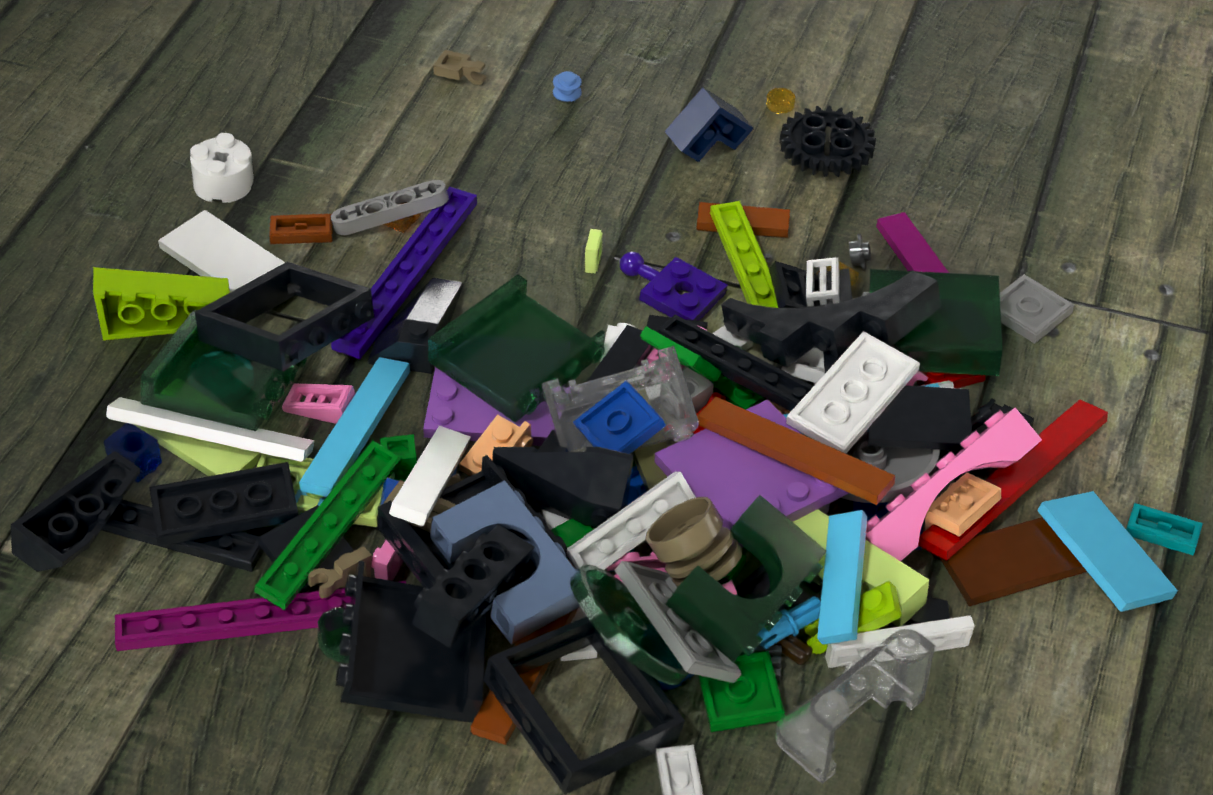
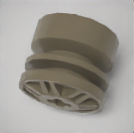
M708 497L692 498L674 506L662 514L646 533L645 540L656 557L661 562H666L665 570L680 592H695L716 583L726 576L742 557V548L733 538L732 532L727 527H722L723 518Z

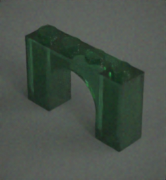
M761 495L739 517L730 531L733 534V538L758 558L765 567L770 581L769 595L760 599H746L736 596L697 565L665 604L733 663L742 652L749 657L763 640L757 634L763 627L770 632L783 616L778 609L783 603L790 607L804 591L798 585L803 579L810 584L823 568L818 562L827 552Z

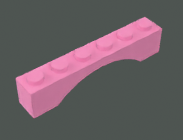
M1016 408L1005 414L999 410L984 422L988 427L981 434L974 431L960 443L963 449L959 453L954 455L951 451L935 464L938 470L933 475L929 476L926 472L910 485L914 491L907 497L900 494L885 506L889 511L881 519L877 515L869 519L866 527V540L897 560L902 561L918 547L920 531L926 513L936 496L951 480L971 470L988 467L1005 468L1021 459L1042 439Z

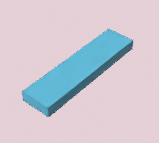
M863 510L829 516L817 635L822 645L857 640L867 516Z

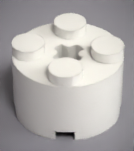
M221 133L216 138L208 139L192 146L190 149L193 186L195 193L200 198L213 202L212 199L222 200V203L239 200L250 192L253 184L252 155L245 143L234 139V136L230 133Z

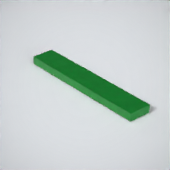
M372 440L258 581L254 592L285 610L307 583L309 573L322 564L382 488L385 480L390 478L400 465L402 457Z

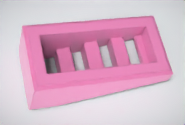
M293 383L282 405V409L287 413L336 424L356 392L352 385ZM306 396L304 402H300L302 397Z

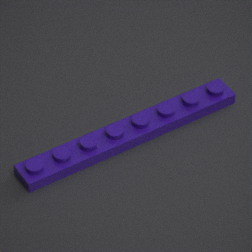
M453 187L447 189L449 195L447 203L430 211L372 286L374 318L332 342V350L357 359L362 358L477 205V195Z

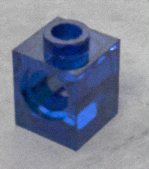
M126 423L104 441L107 456L116 451L140 468V474L135 480L137 483L148 474L153 473L162 464L158 440L133 424Z

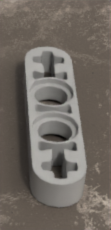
M431 180L339 208L332 213L331 221L337 234L350 235L443 206L449 200V195L443 181Z

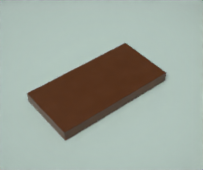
M1043 517L975 536L947 561L940 558L969 607L1087 572Z

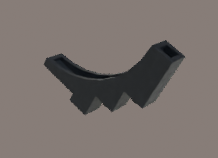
M911 271L896 282L873 293L825 306L771 308L748 304L732 298L727 299L721 304L724 325L727 331L761 345V352L764 358L786 368L814 347L835 357H840L863 331L892 346L942 307L938 280L915 271Z

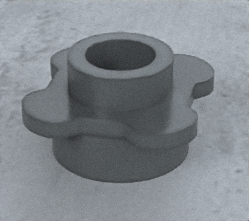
M858 234V240L849 242L852 266L862 265V270L865 271L866 261L871 260V250L869 242H863L862 235Z

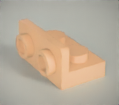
M497 414L459 463L460 471L469 476L482 471V457L488 455L492 460L494 447H531L533 443L531 424L524 421L519 427Z
M966 472L956 482L951 483L947 490L933 501L925 516V531L935 524L960 537L1001 500V488Z

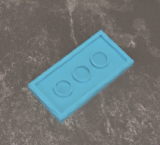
M1094 491L1041 503L1037 511L1120 612L1173 599L1178 590Z

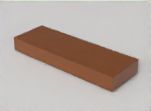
M699 202L697 230L718 232L710 215L711 206L718 205V203ZM742 206L754 235L788 238L789 209Z

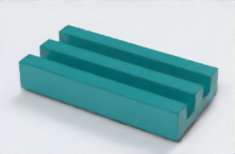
M1134 503L1126 530L1133 538L1194 556L1203 523Z

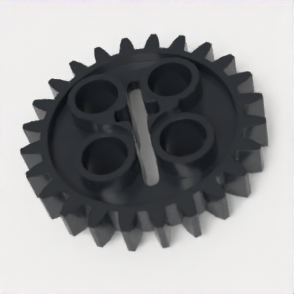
M816 106L813 112L805 108L804 115L795 112L794 118L788 117L787 124L782 125L779 142L781 144L780 151L785 152V159H792V166L801 164V171L810 168L812 169V175L817 174L818 171H822L824 177H827L829 172H833L839 177L840 171L850 175L852 168L860 171L861 165H868L869 158H873L876 138H874L875 131L870 130V123H863L862 116L853 118V111L844 114L841 107L837 111H832L831 106H828L826 110L822 111L819 106ZM826 126L831 128L829 156L824 155Z

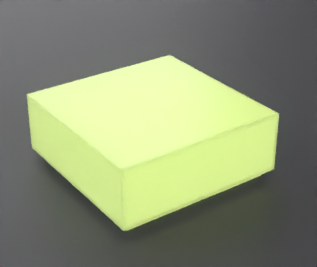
M590 229L585 248V272L596 274L598 272L602 256L603 232L601 230Z

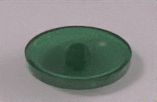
M588 564L583 565L571 577L570 586L575 599L590 623L602 636L604 643L612 651L619 653L628 662L646 674L669 685L679 684L689 674L681 666L623 582L605 570Z

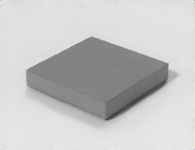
M1023 274L985 305L984 313L1035 344L1070 316L1075 305Z

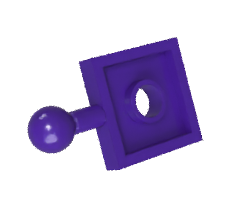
M627 252L620 259V269L625 275H640L650 281L640 291L639 300L671 318L676 314L683 319L700 321L727 292V284L677 257L660 272L644 264L643 257L637 252ZM686 290L690 293L679 294L677 291Z

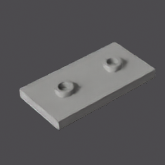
M621 561L615 572L687 673L734 683L741 675L740 669L685 593L677 589L672 578L666 572Z

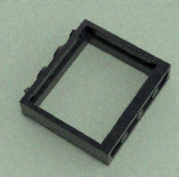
M285 262L194 312L199 341L281 371H285L374 318L371 288L290 262ZM295 295L329 306L280 335L245 324ZM285 354L289 355V359H287L286 361Z
M602 611L489 657L483 680L564 795L656 753V748H665L677 743L685 720L678 712L679 708L667 698L658 680L648 673L642 665L638 654L629 648L620 636L618 628L611 624ZM592 645L653 728L580 761L519 675Z

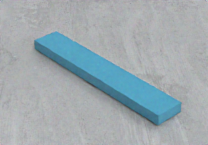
M382 357L377 359L299 481L300 491L325 497L329 495L354 464L409 375L410 364L408 362Z

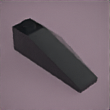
M432 277L376 338L368 363L374 365L377 359L382 357L408 362L410 364V371L432 374L437 360L441 336L447 333L463 288V282Z
M116 451L112 452L11 524L12 554L37 572L65 566L90 547L140 474V468Z

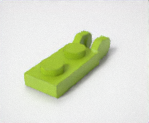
M890 581L861 594L857 633L877 630L901 618L902 613L896 587ZM819 619L804 627L806 634L812 635L807 641V644L813 649L812 654L825 653L828 644L822 645L817 638Z

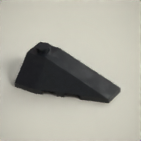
M494 447L492 453L493 463L503 468L507 479L515 488L584 525L598 527L627 506L633 463L632 454L602 447H587L586 452H569L567 447H556L554 452H539L534 447Z

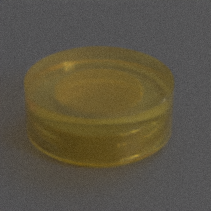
M774 88L767 93L766 106L774 113L784 114L791 112L795 107V94L786 88Z

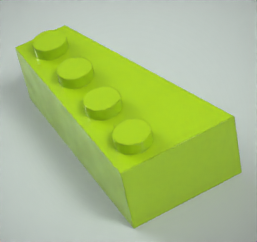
M93 267V295L103 341L196 332L198 330L194 312L230 293L228 278Z

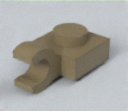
M444 50L433 65L434 75L448 79L460 80L462 76H465L475 85H482L486 79V75L479 74L484 69L485 63L471 61V55Z
M364 546L351 553H345L338 560L334 561V569L317 568L311 571L308 575V585L311 587L317 583H325L319 586V596L321 599L327 598L337 589L346 587L348 575H355L359 561H364L363 576L371 577L372 554Z

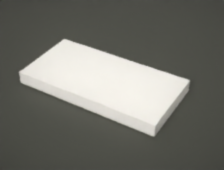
M206 210L158 240L161 250L198 275L228 278L230 292L285 263Z
M863 331L787 415L786 424L818 442L847 453L919 371L920 363Z

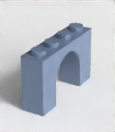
M504 480L432 517L430 538L449 563L456 561L463 551H471L478 537L482 533L488 534L498 524L535 546L530 558L535 566V573L526 581L493 599L491 619L512 645L584 605L588 584L584 574L579 569H575L567 560L562 546L557 542L554 543L548 536L542 521L537 516L533 517L525 507V502L520 493L516 490L513 491Z

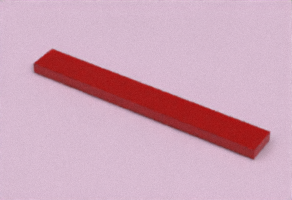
M1078 400L1038 434L1042 441L1021 459L1005 468H998L985 479V481L1001 488V500L960 537L933 524L920 535L918 546L947 561L1105 424L1108 412L1083 400Z

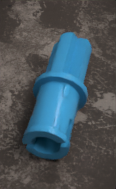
M811 597L789 611L781 610L780 616L759 628H755L753 631L755 636L759 635L756 639L761 647L767 650L770 646L791 634L797 636L799 634L798 630L819 619L821 601L817 597Z

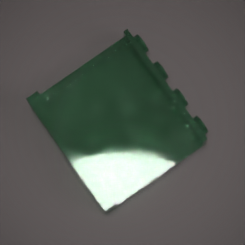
M870 269L869 294L896 282L911 271ZM915 271L938 280L942 307L891 347L920 363L919 371L999 376L1003 352L999 276Z
M518 274L428 338L429 363L515 423L526 414L529 415L534 412L537 406L545 399L556 395L559 389L567 382L578 378L581 372L589 365L597 363L605 352V332L603 330L590 338L527 296V280Z
M193 309L141 375V404L257 431L264 419L268 420L270 418L273 406L276 402L282 400L288 384H293L296 372L300 367L303 368L305 366L307 358L285 371H281L199 341L194 313L197 310ZM285 354L286 361L287 359H289V355Z

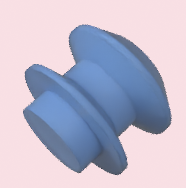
M569 71L556 75L553 79L554 97L565 102L578 99L581 96V78Z

